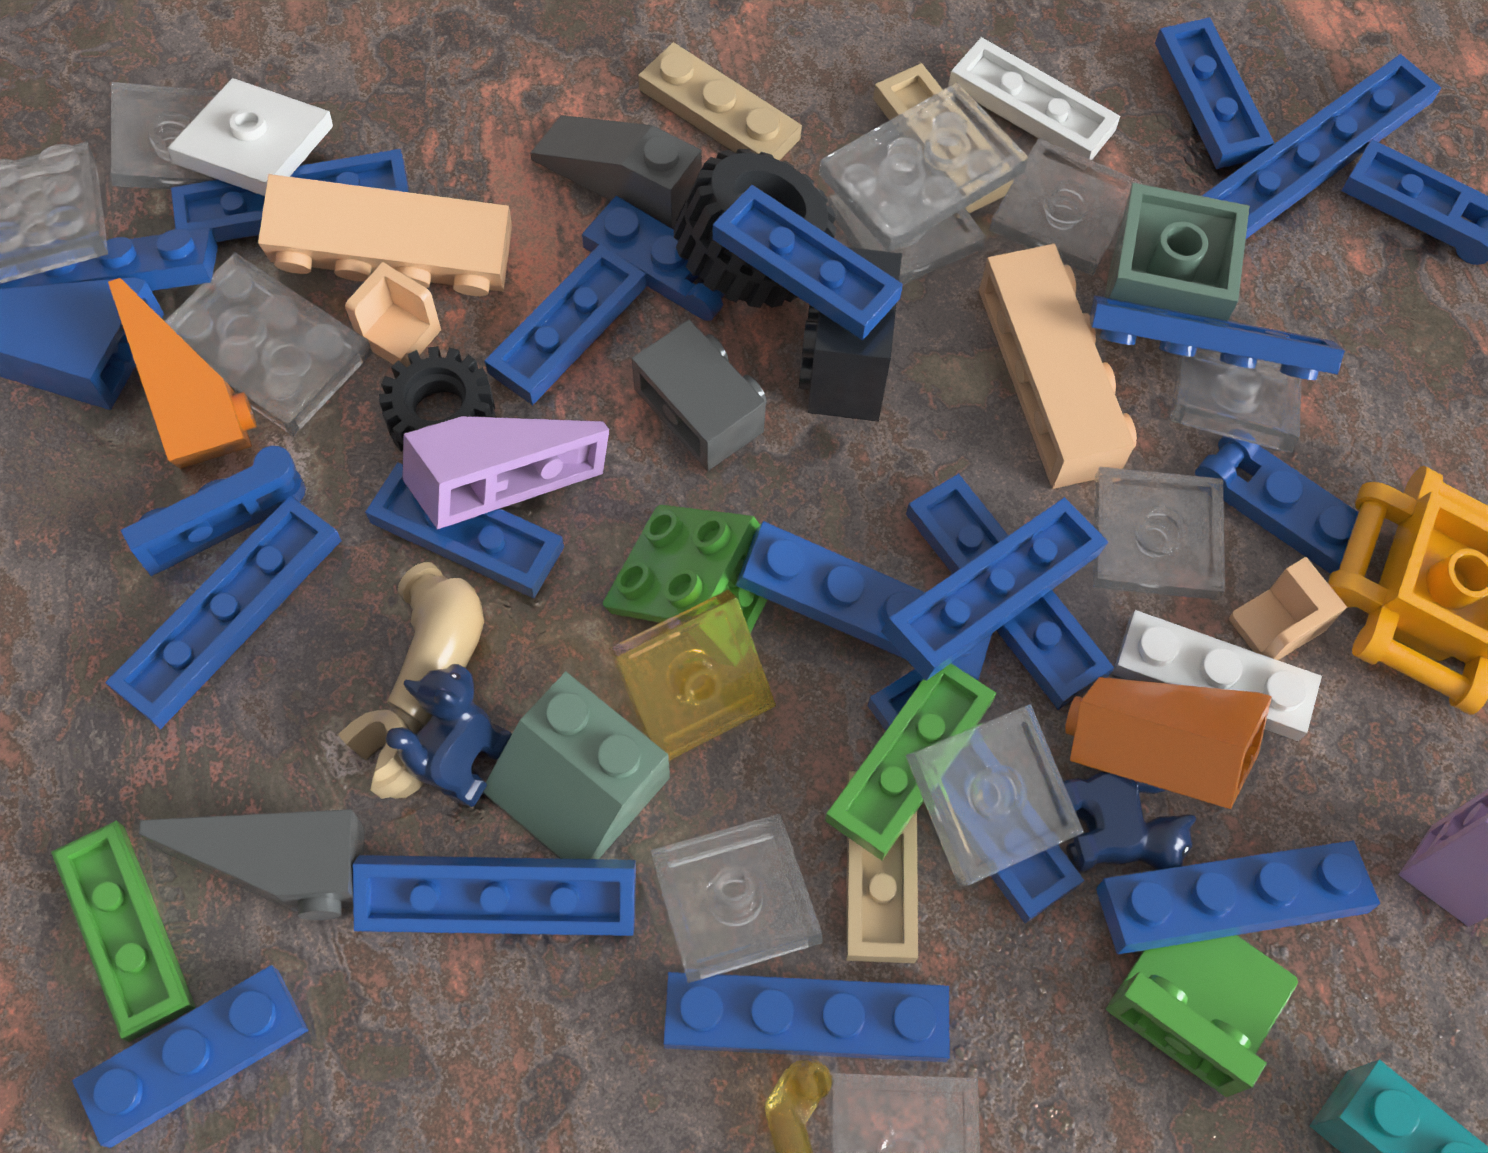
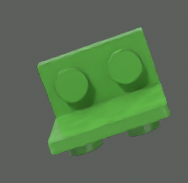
M658 505L647 521L621 571L618 573L603 601V606L611 614L684 627L714 661L734 665L768 600L735 586L755 531L760 525L754 516Z
M1234 935L1143 950L1105 1010L1227 1098L1252 1088L1266 1066L1267 1062L1258 1057L1256 1053L1295 990L1298 979L1245 940Z

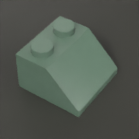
M1132 183L1108 273L1105 297L1228 321L1239 299L1250 206Z
M565 671L518 722L486 781L487 786L483 791V795L559 859H599L670 779L669 758L663 749Z

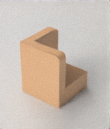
M384 262L377 267L345 304L358 343L393 365L398 360L405 367L411 365L407 354L417 350L420 355L441 331L431 292Z
M1304 557L1286 568L1269 590L1234 610L1229 617V621L1253 652L1280 660L1324 633L1344 612L1347 606L1308 558Z

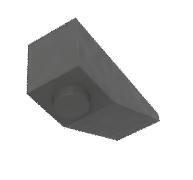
M561 115L530 152L532 161L610 201L615 196H618L673 230L677 223L676 219L699 171L702 169L701 149L653 125Z
M352 809L140 820L139 834L159 851L289 910L298 911L299 918L307 920L336 919L341 916V909L353 908V863L359 855H364L365 827Z

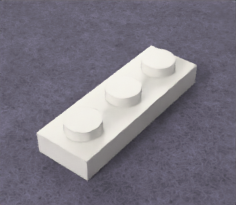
M982 37L951 71L949 87L1086 166L1116 131L1121 117Z
M1137 610L1133 612L1128 621L1112 672L1113 675L1126 680L1259 692L1270 695L1272 698L1265 730L1296 741L1301 740L1308 732L1322 678L1321 675Z

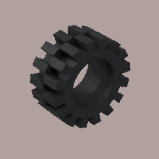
M438 346L428 347L429 358L421 359L416 350L407 354L411 365L405 367L398 360L391 367L395 379L388 376L384 377L381 383L384 394H379V404L390 436H392L395 445L400 451H403L405 433L461 416L496 418L494 411L496 408L487 374L483 367L478 369L477 361L469 354L462 361L458 349L449 347L447 356L441 357ZM434 393H454L462 400L460 409L450 417L442 420H424L416 414V406L419 402Z

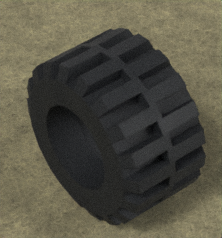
M738 149L736 153L725 150L719 152L716 158L710 157L699 171L674 227V238L678 241L676 250L679 257L688 260L686 268L693 276H700L704 280V286L713 292L715 290L725 294L726 299L735 303L738 300H742L748 306L761 308L762 304L765 303L773 308L782 306L784 301L792 302L798 298L714 241L713 224L751 185H754L834 238L837 228L833 225L836 219L834 210L826 205L829 199L822 190L817 189L813 185L814 181L807 174H801L794 169V165L785 160L782 162L775 159L771 154L765 152L756 154L749 149Z

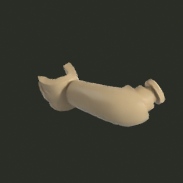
M423 562L409 569L398 585L400 597L410 604L413 610L411 624L415 633L398 679L387 700L393 711L388 709L365 713L352 721L338 734L344 743L364 760H367L380 747L385 745L378 755L370 789L381 799L389 797L395 799L407 798L418 791L424 784V782L414 778L407 771L406 766L398 756L397 749L390 748L386 743V735L390 729L408 728L417 735L420 728L425 727L432 717L406 690L403 685L406 679L421 680L429 671L445 669L452 664H459L466 668L479 642L484 624L481 601L474 588L462 578H446L442 575L441 570L431 562Z

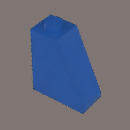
M135 277L121 278L161 318L164 316V312L146 280ZM115 279L0 289V377L111 410L136 366L108 281Z

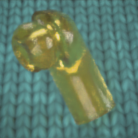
M816 1059L798 1060L788 1066L765 1101V1115L776 1153H813L805 1124L821 1099L829 1094L832 1087V1075L828 1067Z

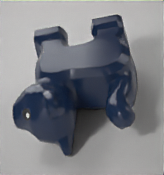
M452 664L445 669L429 671L418 681L406 679L403 683L406 690L432 717L417 735L408 728L390 729L386 735L387 745L390 748L397 749L398 756L406 766L407 771L414 778L432 785L454 802L469 807L476 805L487 783L478 775L472 774V764L480 751L486 753L491 759H499L512 733L493 724L487 713L473 702L472 674L465 667L459 664Z
M1105 771L1095 774L1086 780L1076 778L1059 782L1055 788L1056 794L1052 801L1059 830L1072 827L1077 819L1085 821L1089 832L1074 835V843L1067 844L1066 846L1068 858L1080 874L1091 870L1095 864L1123 865L1135 861L1144 862L1156 870L1182 867L1184 858L1192 848L1190 828L1195 823L1196 817L1189 814L1160 816L1146 823L1142 815L1139 793L1156 794L1166 790Z

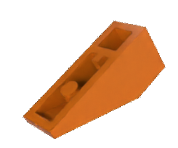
M121 278L108 281L168 461L182 469L252 447L247 430L256 428L257 425L246 394L244 392L235 394L228 383Z

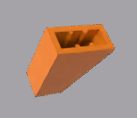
M1099 677L1084 697L1076 696L1070 706L1065 725V733L1074 736L1070 761L1231 809L1259 755L1272 696L1259 692Z

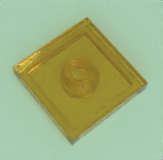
M729 590L609 648L645 736L668 754L669 761L776 706L738 599Z

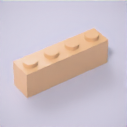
M268 174L258 244L269 261L274 262L275 267L290 273L307 274L311 272V267L335 270V275L347 280L366 281L377 267L384 262L425 288H429L431 282L453 285V289L461 294L486 296L489 294V290L504 292L512 221L508 205Z
M1055 243L988 257L979 293L1052 489L1121 474L1132 450L1136 446V430L1130 415L1127 413L1123 414L1115 396L1116 382L1113 370L1107 362L1102 363L1095 345L1096 332L1095 328H1092L1090 324V315L1082 313L1076 298V280L1072 268L1069 265H1063Z

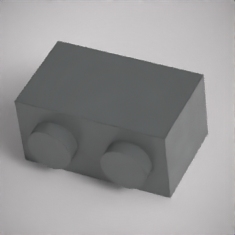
M690 319L632 357L634 390L707 471L764 432L767 400L762 388L750 375L746 374L742 377L729 363L728 355L718 339L711 334L704 336Z

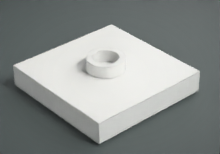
M232 78L167 149L173 164L265 196L268 174L290 177L330 131L333 125L328 110Z

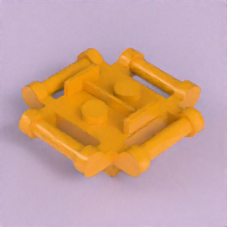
M1424 465L1419 467L1411 476L1404 493L1383 483H1364L1361 485L1355 500V508L1359 512L1339 570L1332 572L1327 582L1347 607H1357L1369 613L1365 626L1354 641L1352 654L1371 665L1381 662L1449 697V704L1468 715H1474L1484 706L1488 699V505L1443 483L1442 474ZM1388 519L1398 524L1379 584L1365 578L1383 521ZM1452 656L1464 662L1465 667L1461 675L1434 660L1443 661Z

